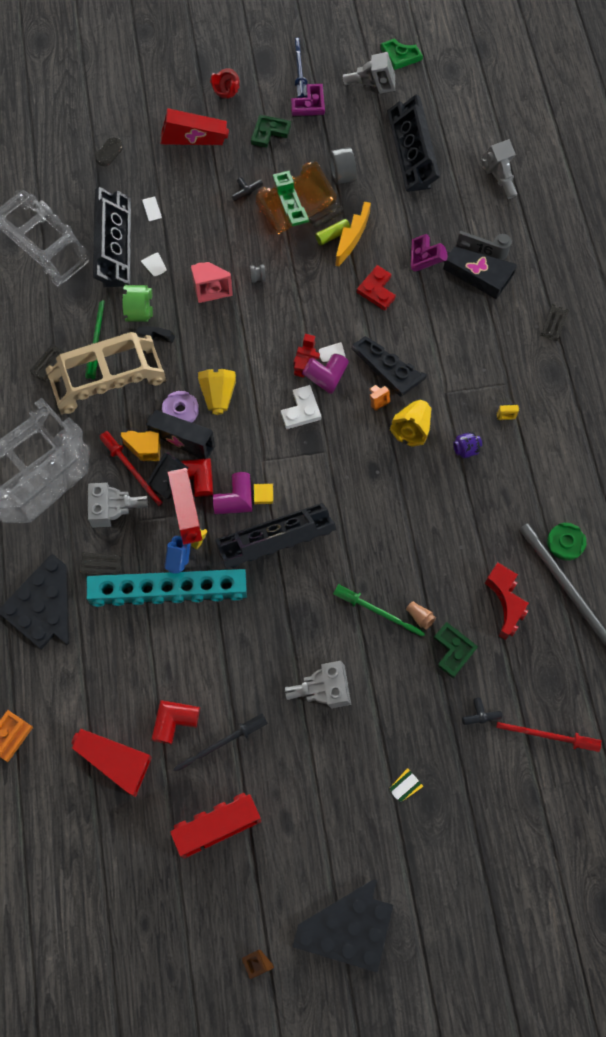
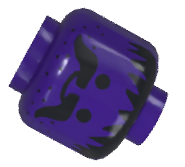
M473 432L458 435L453 442L456 455H460L462 458L479 454L480 447H482L480 436H476Z

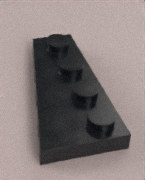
M366 336L352 345L351 349L400 397L427 377V374L416 371L413 365L405 364L399 360L397 355L394 353L389 354L384 350V347Z

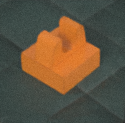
M377 385L370 388L372 392L370 394L371 407L375 411L390 403V393L386 386L381 389Z

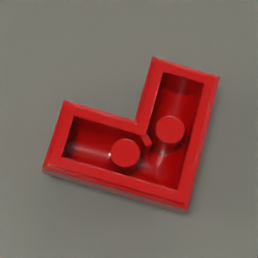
M211 459L181 461L189 467L187 472L189 480H193L194 496H213Z
M160 700L151 741L172 745L176 725L197 727L200 707Z

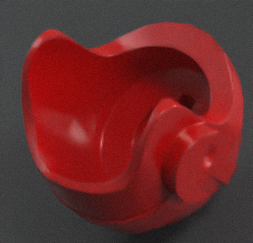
M226 68L217 74L213 73L211 75L210 83L214 92L219 97L229 99L238 92L240 80L234 70Z

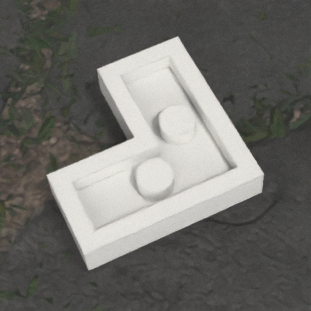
M310 385L294 389L293 395L297 406L281 410V416L286 429L321 420V414Z

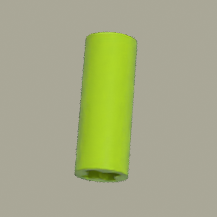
M343 219L316 233L315 238L318 244L321 246L341 236L343 227L351 228L348 220Z

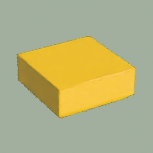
M500 406L497 412V420L516 419L519 406Z
M254 484V504H273V484Z

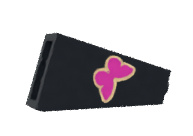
M454 247L451 252H447L448 257L444 261L443 267L447 272L497 299L514 276L517 264Z
M155 410L153 415H149L146 420L148 431L159 433L160 439L200 459H208L215 448L213 430Z

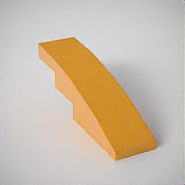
M364 202L361 216L354 214L351 228L343 227L336 255V266L342 264L358 243L370 214L371 203Z

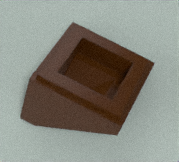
M260 949L242 957L250 980L274 968L271 961Z

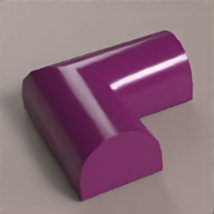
M306 84L307 98H291L292 117L325 114L323 84Z
M427 234L412 239L411 270L415 272L447 260V251L442 243L430 247V237Z
M333 354L326 366H324L314 358H310L302 374L326 392L332 394L349 361L343 355Z
M246 472L234 473L231 476L232 493L213 494L214 514L252 512L250 474Z

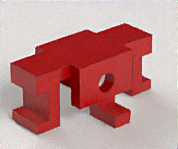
M305 334L303 347H298L294 359L295 376L304 378L305 376L302 372L309 359H319L320 353L316 352L314 348L315 336Z

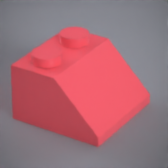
M210 262L197 263L191 266L198 303L233 296L231 274Z

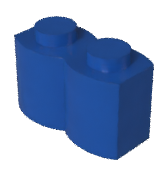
M178 535L172 538V541L167 544L166 570L170 573H180L184 570L185 565L189 563L191 543L183 545L182 537Z

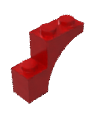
M497 562L484 584L495 592L502 604L504 622L499 636L506 640L509 635L513 637L517 631L518 626L516 623L519 619L523 621L528 613L526 607L529 603L512 593L518 583L515 581L518 574Z

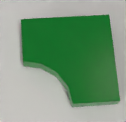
M395 38L380 43L382 52H388L394 70L423 60V55L417 45H403Z

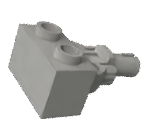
M388 52L372 55L371 61L365 63L363 67H358L357 72L343 74L344 85L359 83L362 86H377L379 94L395 91V73Z
M510 139L492 145L481 158L482 168L487 174H493L498 180V185L503 186L508 199L517 195L512 182L514 175H512L510 161L516 154Z
M108 483L88 484V520L92 528L111 527V520H115L121 515L129 514L131 509L148 508V496L130 497L128 492H120L116 488L109 487Z
M342 661L321 664L322 669L317 670L310 677H305V682L302 685L285 687L287 700L306 696L308 702L317 701L327 704L331 708L351 705L345 665Z

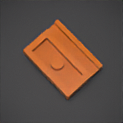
M9 710L0 720V757L9 762L33 728Z

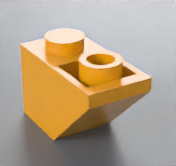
M135 431L121 432L123 444L141 461H160L161 440L159 433L154 431H146L145 433H137Z

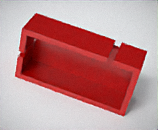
M239 794L233 798L234 802L227 805L225 802L214 806V811L208 814L204 811L195 815L194 820L189 823L182 821L174 825V830L170 831L180 857L185 859L202 851L200 848L202 846L206 849L261 823L260 815L251 795Z

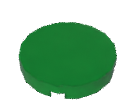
M561 523L555 526L547 537V545L550 552L561 560L570 561L577 559L584 552L587 545L585 534H583L578 526L572 523Z

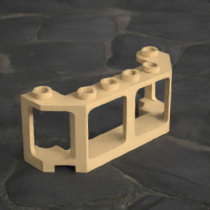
M133 332L60 354L56 358L57 363L53 367L49 365L46 368L61 415L74 412L77 408L76 400L79 399L84 400L95 394H103L107 390L121 388L132 382L137 383L147 378L149 384L154 386L166 381L152 337L145 335L144 338H140ZM135 348L141 366L117 375H111L105 357ZM143 351H146L147 354L153 353L158 368L148 366ZM98 360L103 378L76 388L72 387L66 369ZM62 376L67 392L60 400L55 383L59 382V378Z

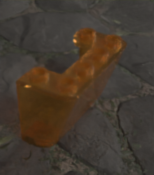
M317 161L304 164L300 175L296 178L295 176L292 177L295 191L308 218L336 201L337 195ZM267 187L261 188L256 195V204L277 234L292 228L293 226L290 225L282 208L276 187L272 189Z

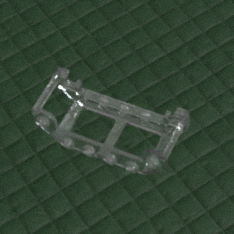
M17 190L14 192L15 196L0 207V229L43 267L46 274L49 273L53 277L51 281L59 287L89 262L88 252L74 236L72 229L67 224L64 225L56 214L52 215L49 209L44 204H40L33 194H28L25 190ZM19 205L25 210L31 207L38 213L20 228L15 227L5 218L6 215ZM43 219L63 235L46 250H41L25 236L29 230ZM69 243H72L74 251L81 260L61 276L51 262V258Z
M43 398L34 403L38 410L34 413L32 411L29 412L30 418L0 439V459L7 456L20 471L0 486V501L11 496L17 488L26 485L32 477L41 474L48 465L57 462L73 438L70 429ZM49 413L63 428L54 438L43 427ZM35 433H40L52 449L26 467L14 453V449Z
M70 417L62 422L67 432L66 434L63 433L61 437L66 443L8 493L0 487V520L3 523H31L88 473L90 448L83 442L82 429Z

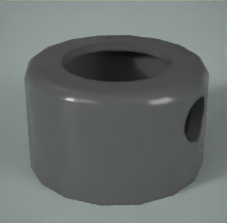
M344 147L338 150H331L329 159L334 183L339 185L355 182L357 170L352 148Z

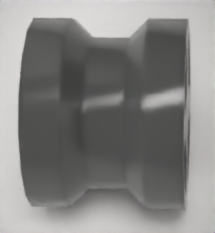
M264 264L258 267L250 265L252 283H256V281L266 282Z

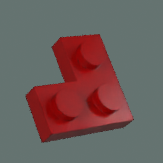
M377 265L357 288L356 293L385 311L395 300L396 296L384 288V285L391 278V273Z

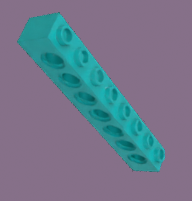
M245 569L87 576V600L95 607H102L104 604L122 606L124 603L142 605L144 602L162 604L164 601L182 603L184 600L202 602L203 599L222 601L224 598L238 601L247 597ZM230 583L232 586L229 589H223L222 585ZM205 584L212 585L209 590H203L202 587ZM169 585L173 587L172 590L169 592L163 591V588L165 586ZM185 585L192 586V589L189 591L182 590ZM145 587H153L151 592H143ZM108 588H112V589H113V591H112L111 594H109V595H105V594H104V591H105L106 589H108ZM126 588H133L131 593H123Z

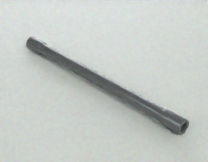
M528 523L523 525L519 529L521 534L534 548L606 647L605 628L540 542Z

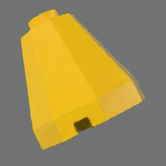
M213 369L198 372V381L208 410L212 411L214 415L223 414V411L228 410L236 384L235 371L218 369V372H213Z
M423 400L412 402L394 416L390 431L398 441L403 442L404 439L409 442L407 445L411 447L424 445L430 430L431 407Z

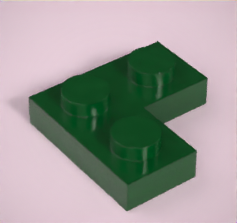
M259 114L251 138V145L267 148L271 135L288 138L291 121Z
M447 622L433 638L449 650L437 666L452 678L456 676L478 648L476 644Z

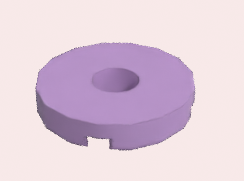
M176 391L169 394L163 401L162 412L192 423L198 415L199 406L196 398L188 392ZM179 405H183L185 407V409L181 412L175 410L176 407Z

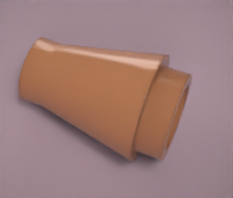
M414 601L406 608V611L410 613L420 628L428 629L436 619L433 612L416 604Z

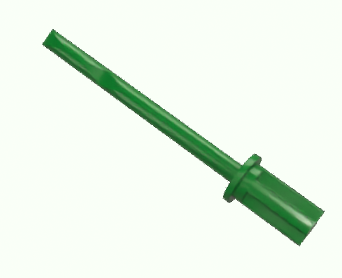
M104 300L99 302L93 344L99 342ZM98 360L87 363L85 378L95 379Z
M340 584L337 585L333 594L353 604V607L357 603L396 624L402 625L417 635L424 636V632L415 626L402 622L399 618L359 598L360 592L357 594Z

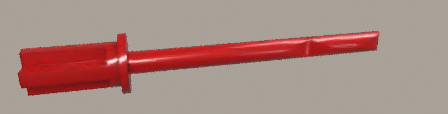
M108 431L102 433L100 439L110 450V455L112 457L117 455L150 497L160 506L162 501L121 452L124 447L119 445Z
M497 722L496 728L572 743L573 749L577 747L600 752L602 740L579 736L578 733H575L574 737L501 722Z

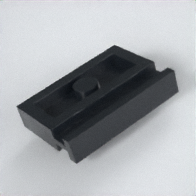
M165 452L148 479L147 484L151 485L154 490L166 499H170L172 497V490L168 472L183 468L188 470L189 467L176 457L171 456L169 452Z

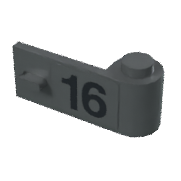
M460 231L456 246L504 260L508 256L512 239L507 234H499L495 237L494 242Z

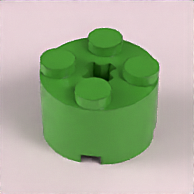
M125 285L124 290H127V294H123V314L128 316L125 318V321L148 322L150 317H153V307L150 306L152 288H148L147 285Z

